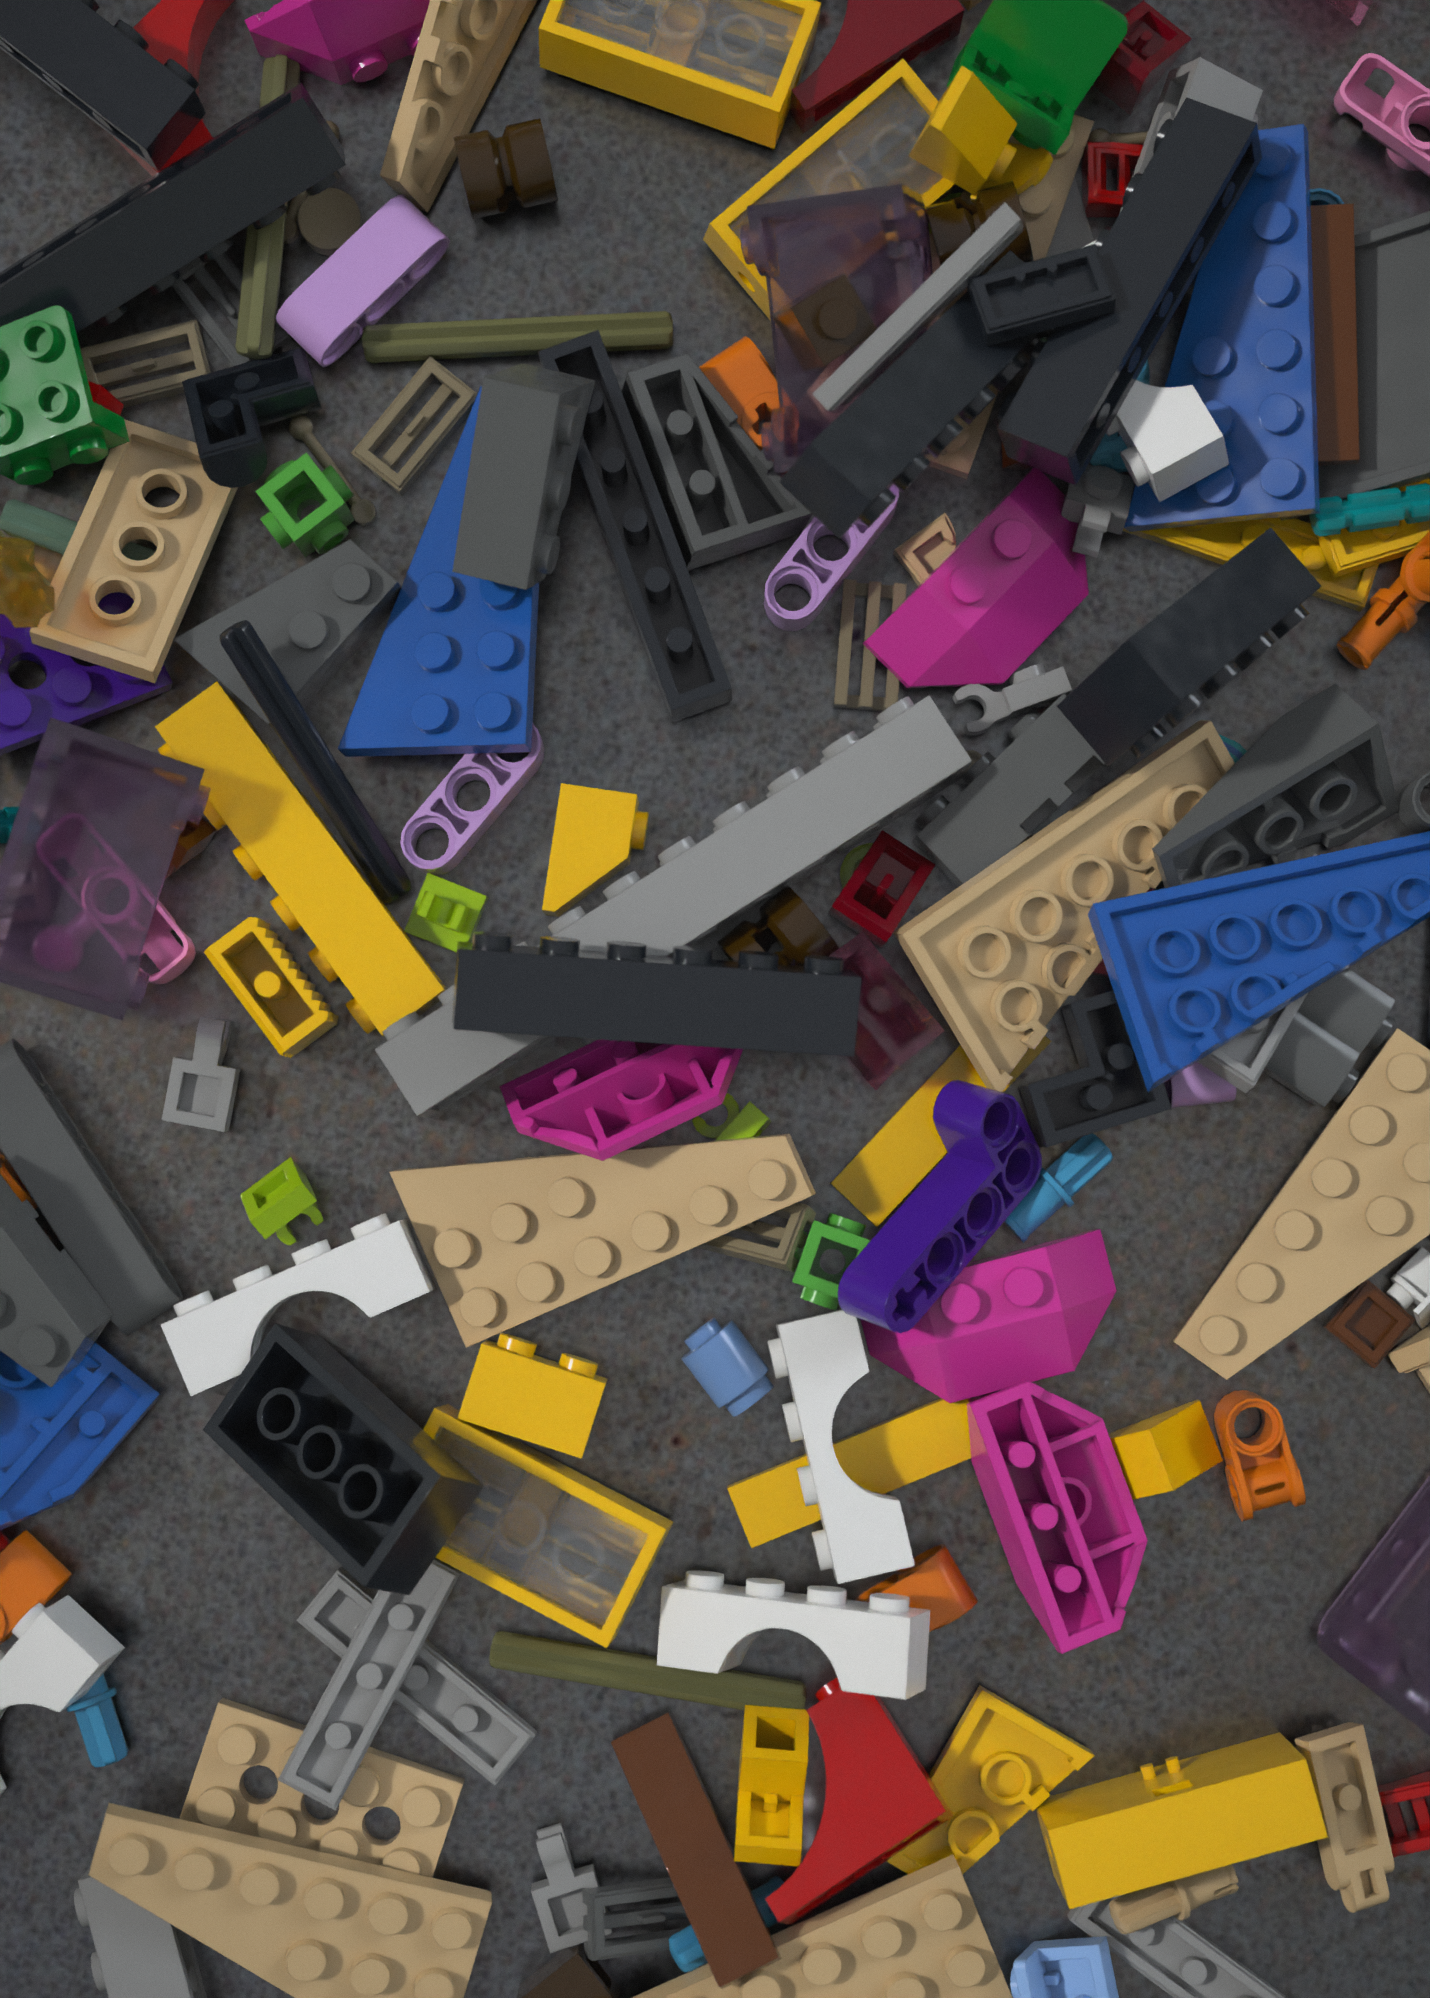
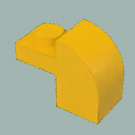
M745 1705L737 1788L734 1861L785 1866L800 1865L803 1802L809 1743V1714L805 1709Z

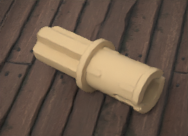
M1231 1864L1130 1892L1111 1900L1109 1903L1110 1914L1121 1934L1133 1933L1173 1915L1178 1920L1183 1921L1190 1917L1191 1910L1212 1900L1236 1893L1239 1889L1236 1885L1238 1877Z

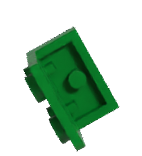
M993 0L957 56L947 87L961 66L972 71L1018 123L1012 136L1029 148L1039 149L1043 147L1056 155L1070 133L1075 110L1124 39L1128 29L1127 18L1102 0Z
M54 305L0 327V475L20 485L42 483L53 476L54 470L72 463L88 464L97 462L108 455L109 449L130 442L124 418L95 403L92 399L73 317L68 310Z

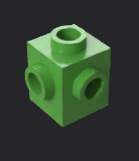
M307 452L296 461L291 460L280 465L266 478L265 484L255 491L269 510L268 513L260 518L262 523L282 549L294 543L305 558L315 550L319 554H324L336 547L348 535L349 530L347 526L355 520L345 503L354 496L351 490L331 465L321 472ZM309 505L319 506L301 520V513L305 507Z
M829 1213L826 1224L813 1220L809 1232L803 1231L807 1239L803 1249L797 1247L794 1257L798 1260L792 1279L793 1283L804 1286L800 1296L801 1299L835 1311L837 1310L839 1305L838 1286L841 1277L847 1267L871 1241L862 1237L866 1225ZM828 1249L840 1251L845 1259L843 1269L836 1274H828L820 1266V1257Z

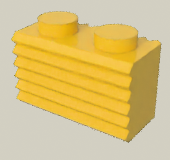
M248 917L210 945L204 951V954L280 1056L291 1058L337 1024L338 1015L330 1012V1004L322 1002L323 995L315 992L316 985L307 981L308 974L300 971L301 964L292 961L293 954L285 951L286 944L277 940L278 934L270 930L271 924L260 918Z

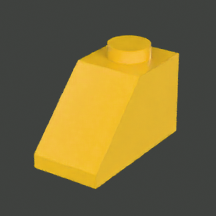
M961 66L937 103L909 157L975 195L987 178L997 184L1009 166L1017 149L1007 142L1018 123L972 71Z
M561 783L542 911L545 915L559 917L630 864L632 849L644 850L649 813L638 811L639 800L637 794Z

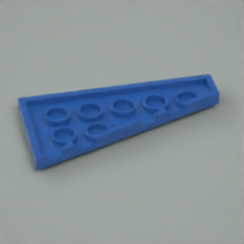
M1304 124L1258 130L1262 159L1199 268L1165 384L1167 388L1187 385L1194 386L1224 436L1229 465L1161 502L1157 499L1148 482L1139 487L1136 485L1128 517L1124 528L1129 532L1320 513L1308 131Z
M480 386L340 741L338 750L345 757L531 752L539 583L525 590L452 572L482 386Z
M1430 831L1094 903L1088 913V917L1147 1091H1151L1429 918Z

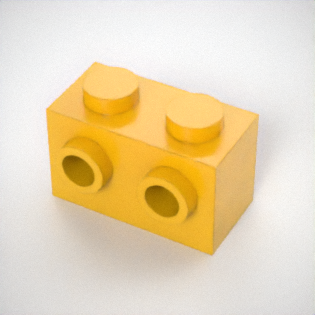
M500 1333L497 1343L490 1340H485L481 1343L457 1419L582 1459L608 1378L596 1375L599 1364L567 1353H561L558 1363L534 1355L537 1344L505 1333Z

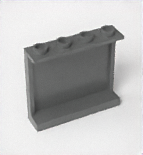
M1430 211L1354 235L1358 464L1318 466L1319 498L1339 496L1343 501L1347 499V494L1399 488L1430 478ZM1305 515L1279 517V518L1281 519V521H1283V520H1287V519H1295V518H1298V517H1301V516H1305Z

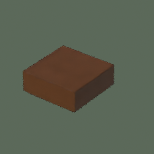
M1367 1279L1344 1297L1321 1326L1365 1364L1375 1369L1416 1319Z

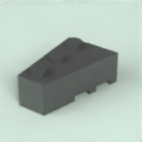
M688 353L627 373L621 392L688 571L800 534L813 514L779 483L782 478L774 469L776 466L774 461L764 449L760 451L737 422L738 416Z
M524 363L483 377L452 572L525 590L544 580L546 574H552L560 550V538L556 534L562 510L568 500L571 475L596 380Z
M350 539L173 640L274 730L220 644L219 635L237 622L249 621L300 704L305 709L391 614L401 586L395 578Z
M1064 693L1042 714L1035 708L1027 713L1007 733L1013 742L997 758L988 751L974 763L961 777L968 786L954 800L949 802L941 795L915 820L923 830L916 835L913 844L935 864V867L956 888L1019 846L1105 764L1057 708V705L1067 697Z
M0 1174V1351L52 1388L82 1362L113 1316V1313L66 1250L63 1249L60 1252L57 1250L35 1219L39 1215L29 1201L21 1202Z

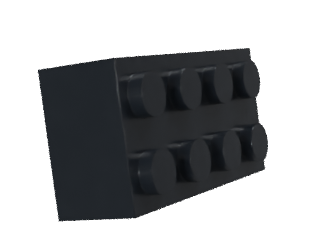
M1270 527L1127 639L1057 705V708L1107 766L1128 749L1138 759L1168 733L1160 724L1162 721L1166 720L1174 729L1205 701L1199 691L1209 700L1233 680L1240 671L1243 672L1272 647L1276 641L1270 636V631L1278 639H1281L1310 613L1303 607L1302 603L1315 593L1321 585Z
M277 1323L274 1324L203 1429L365 1588L410 1595L484 1487L481 1482L321 1336Z

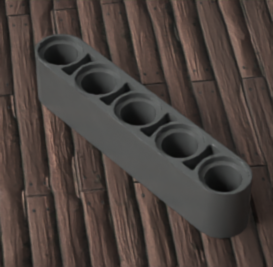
M11 1039L0 1046V1148L72 1260L112 1311L113 1316L111 1320L121 1332L129 1336L173 1307V1305L182 1301V1292L171 1272L31 1056L15 1039Z

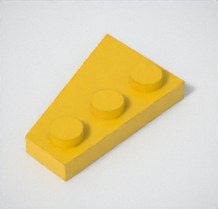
M979 1685L929 1773V1777L954 1816L887 1860V1862L910 1874L950 1855H954L963 1875L1000 1841L999 1837L1030 1809L1034 1811L1051 1796L1049 1793L1075 1769L1076 1771L1081 1769L1095 1755L1090 1749Z

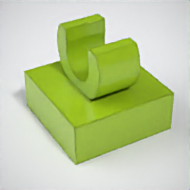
M427 873L404 932L457 953L458 941H472L473 932L476 931L489 898Z
M726 1093L722 1103L728 1111L727 1119L722 1125L710 1126L699 1116L692 1120L695 1129L701 1135L716 1140L758 1137L772 1123L750 1101L740 1111L737 1101L729 1093Z
M292 1157L285 1160L240 1194L250 1223L265 1240L276 1233L278 1239L289 1246L294 1244L296 1239L287 1223L300 1213L308 1215L317 1226L323 1222L322 1214L316 1203V1196L308 1178Z

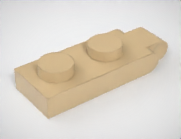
M1347 1722L1295 1738L1297 1750L1306 1758L1328 1835L1327 1838L1317 1840L1328 1885L1333 1890L1340 1889L1342 1901L1346 1909L1351 1913L1387 1902L1389 1900V1889L1385 1874L1393 1872L1395 1864L1364 1725Z

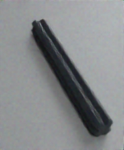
M247 620L237 622L228 627L219 635L220 644L376 893L385 903L403 896L411 888V882L255 629Z

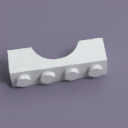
M1096 240L1086 246L1095 244ZM1136 380L1106 432L1108 436L1117 431L1119 432L1128 447L1121 451L1120 454L1130 476L1138 487L1148 482L1159 502L1229 465L1224 436L1193 385L1167 388L1151 386Z
M386 1213L350 1228L355 1239L334 1249H331L327 1239L319 1241L292 1253L291 1255L296 1265L272 1275L269 1266L265 1265L233 1279L232 1281L237 1291L213 1301L208 1290L173 1305L178 1317L160 1325L190 1396L239 1376L261 1345L265 1328L273 1314L283 1303L299 1293L325 1291L340 1295L356 1304L371 1318L435 1290V1285L407 1220H398L390 1224Z
M841 1309L776 1324L779 1338L768 1340L767 1343L776 1379L786 1376L789 1379L794 1402L782 1404L790 1442L803 1440L808 1466L797 1468L805 1506L818 1504L823 1530L812 1532V1538L820 1571L832 1568L837 1583L841 1584L915 1566L900 1501L895 1496L872 1492L852 1481L841 1468L833 1448L832 1423L836 1408L845 1392L857 1380L869 1372L857 1318L846 1314Z
M686 1571L685 1580L662 1586L657 1665L718 1674L741 1665L751 1644L766 1629L781 1628L797 1632L820 1647L834 1667L842 1691L906 1700L926 1690L930 1610L909 1607L910 1598L899 1594L874 1593L870 1594L869 1602L846 1599L847 1590L840 1587L808 1586L807 1594L785 1592V1582L777 1579L748 1578L746 1579V1587L724 1584V1574L719 1572Z
M69 1595L47 1608L41 1603L36 1604L13 1628L12 1633L18 1638L17 1642L6 1654L0 1650V1719L8 1706L17 1704L40 1705L60 1713L91 1689L125 1647ZM0 1774V1795H1V1794L6 1790L7 1787H6V1784H5V1782H4V1780H3V1778H2V1776H1V1774Z

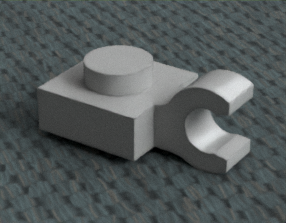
M1087 465L1077 485L1067 482L1061 515L1068 521L1078 523L1072 548L1073 552L1097 558L1104 532L1109 531L1122 534L1128 517L1134 486L1131 476L1118 473L1106 466Z
M1043 663L1024 668L1013 673L1008 678L1010 686L1003 688L1000 692H994L981 684H968L961 687L953 696L955 704L973 699L980 702L984 708V716L981 719L971 721L965 725L966 735L982 734L1000 721H1009L1026 715L1033 708L1040 710L1051 706L1063 693L1068 696L1072 688L1064 667L1046 672Z
M209 1016L200 1017L193 1059L173 1057L162 1115L163 1121L221 1132L229 1131L241 1069L222 1065L229 1045L233 1021Z
M562 1823L537 1830L538 1840H536V1844L547 1879L531 1883L532 1897L550 1953L588 1941V1932L583 1929V1916L587 1915V1905L582 1900V1889L600 1887L593 1864L574 1869ZM604 1906V1913L608 1912L607 1906ZM605 1929V1935L613 1933V1929Z

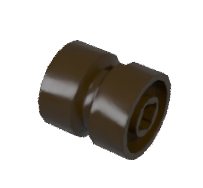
M540 118L506 125L502 137L496 138L489 130L454 137L472 219L506 212L509 202L512 200H517L524 208L558 201Z
M1013 181L978 191L975 203L969 205L961 197H956L926 206L940 266L1004 202L1021 218L1024 225L1023 232L989 266L993 267L1009 250L1024 263L1034 261L1025 219Z
M788 885L760 907L761 919L757 923L744 920L717 942L730 961L739 960V951L768 952L771 945L777 942L783 950L774 953L779 954L778 964L804 966L806 955L832 957L839 951L838 945L827 929Z

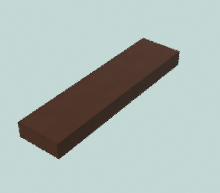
M1354 203L1311 206L1318 466L1358 464L1359 415Z
M666 1713L611 1741L718 1987L723 1989L782 1959L739 1863L734 1861L733 1849L672 1715Z

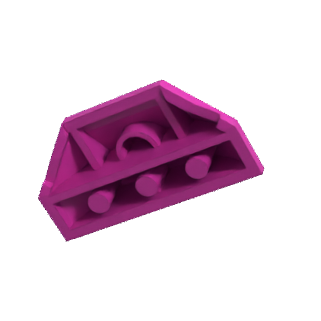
M283 0L273 5L270 10L262 11L245 19V23L260 56L270 58L276 57V55H286L289 59L299 63L301 71L343 85L352 80L356 82L372 80L384 73L388 68V64L410 54L414 56L430 0Z
M1032 468L868 637L863 645L907 688L1003 684L1089 595L1085 555L1072 551L1078 523L1068 521L1061 515L1065 495L1042 471Z
M598 1039L499 1087L518 1133L604 1161L722 1105L743 1049Z
M1096 1229L969 1262L919 1322L909 1331L897 1333L862 1319L860 1321L869 1355L948 1403H953L1003 1390L1024 1381L1034 1382L1075 1371L1117 1290L1101 1230Z
M1030 1381L1021 1382L968 1403L967 1415L972 1465L1015 1582L1057 1652L1060 1654L1066 1653L1120 1630L1126 1614L1124 1609L1134 1587L1148 1540L1103 1418L1044 1390V1388Z

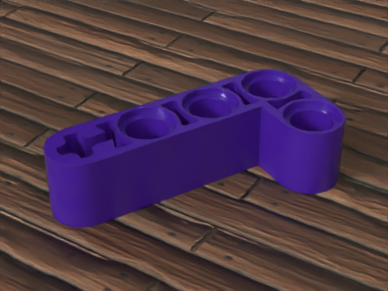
M961 1080L950 1081L942 1088L934 1104L933 1120L948 1153L843 1273L838 1286V1301L840 1308L846 1314L893 1332L903 1333L909 1331L919 1322L1033 1188L1039 1178L1042 1167L1040 1148L1019 1103L1009 1094Z

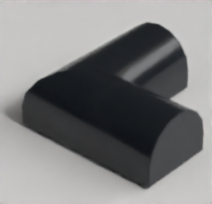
M300 347L271 355L270 358L246 362L182 381L201 464L208 478L219 486L229 488L244 487L255 482L264 473L267 465V454L260 426L322 409L305 350Z

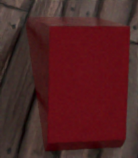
M1144 0L1124 14L1128 21L1127 33L1093 83L1096 89L1129 115L1138 107L1192 39Z
M882 830L831 906L828 914L882 948L920 891L935 864Z

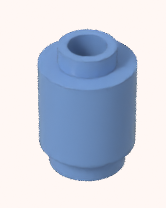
M712 1318L684 1340L690 1351L682 1357V1361L718 1408L725 1406L732 1417L748 1409L774 1387L765 1375L769 1368L733 1320L720 1326L717 1320Z

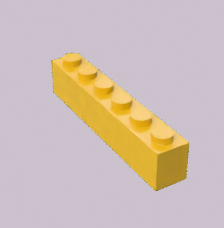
M216 681L155 726L166 742L158 748L162 758L180 780L188 774L191 775L203 792L201 796L195 799L201 811L217 830L227 824L241 843V845L232 850L235 857L254 881H257L263 875L266 877L278 894L277 897L270 901L272 907L292 932L301 926L316 945V947L307 952L309 957L329 983L338 977L341 979L353 996L345 1005L367 1034L377 1028L380 1034L384 1036L382 1032L399 1019L415 1011L420 1016L440 1001L438 996L447 990L445 985L224 687Z

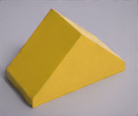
M1198 1399L1108 1433L1133 1500L1174 1491L1223 1461L1201 1402Z

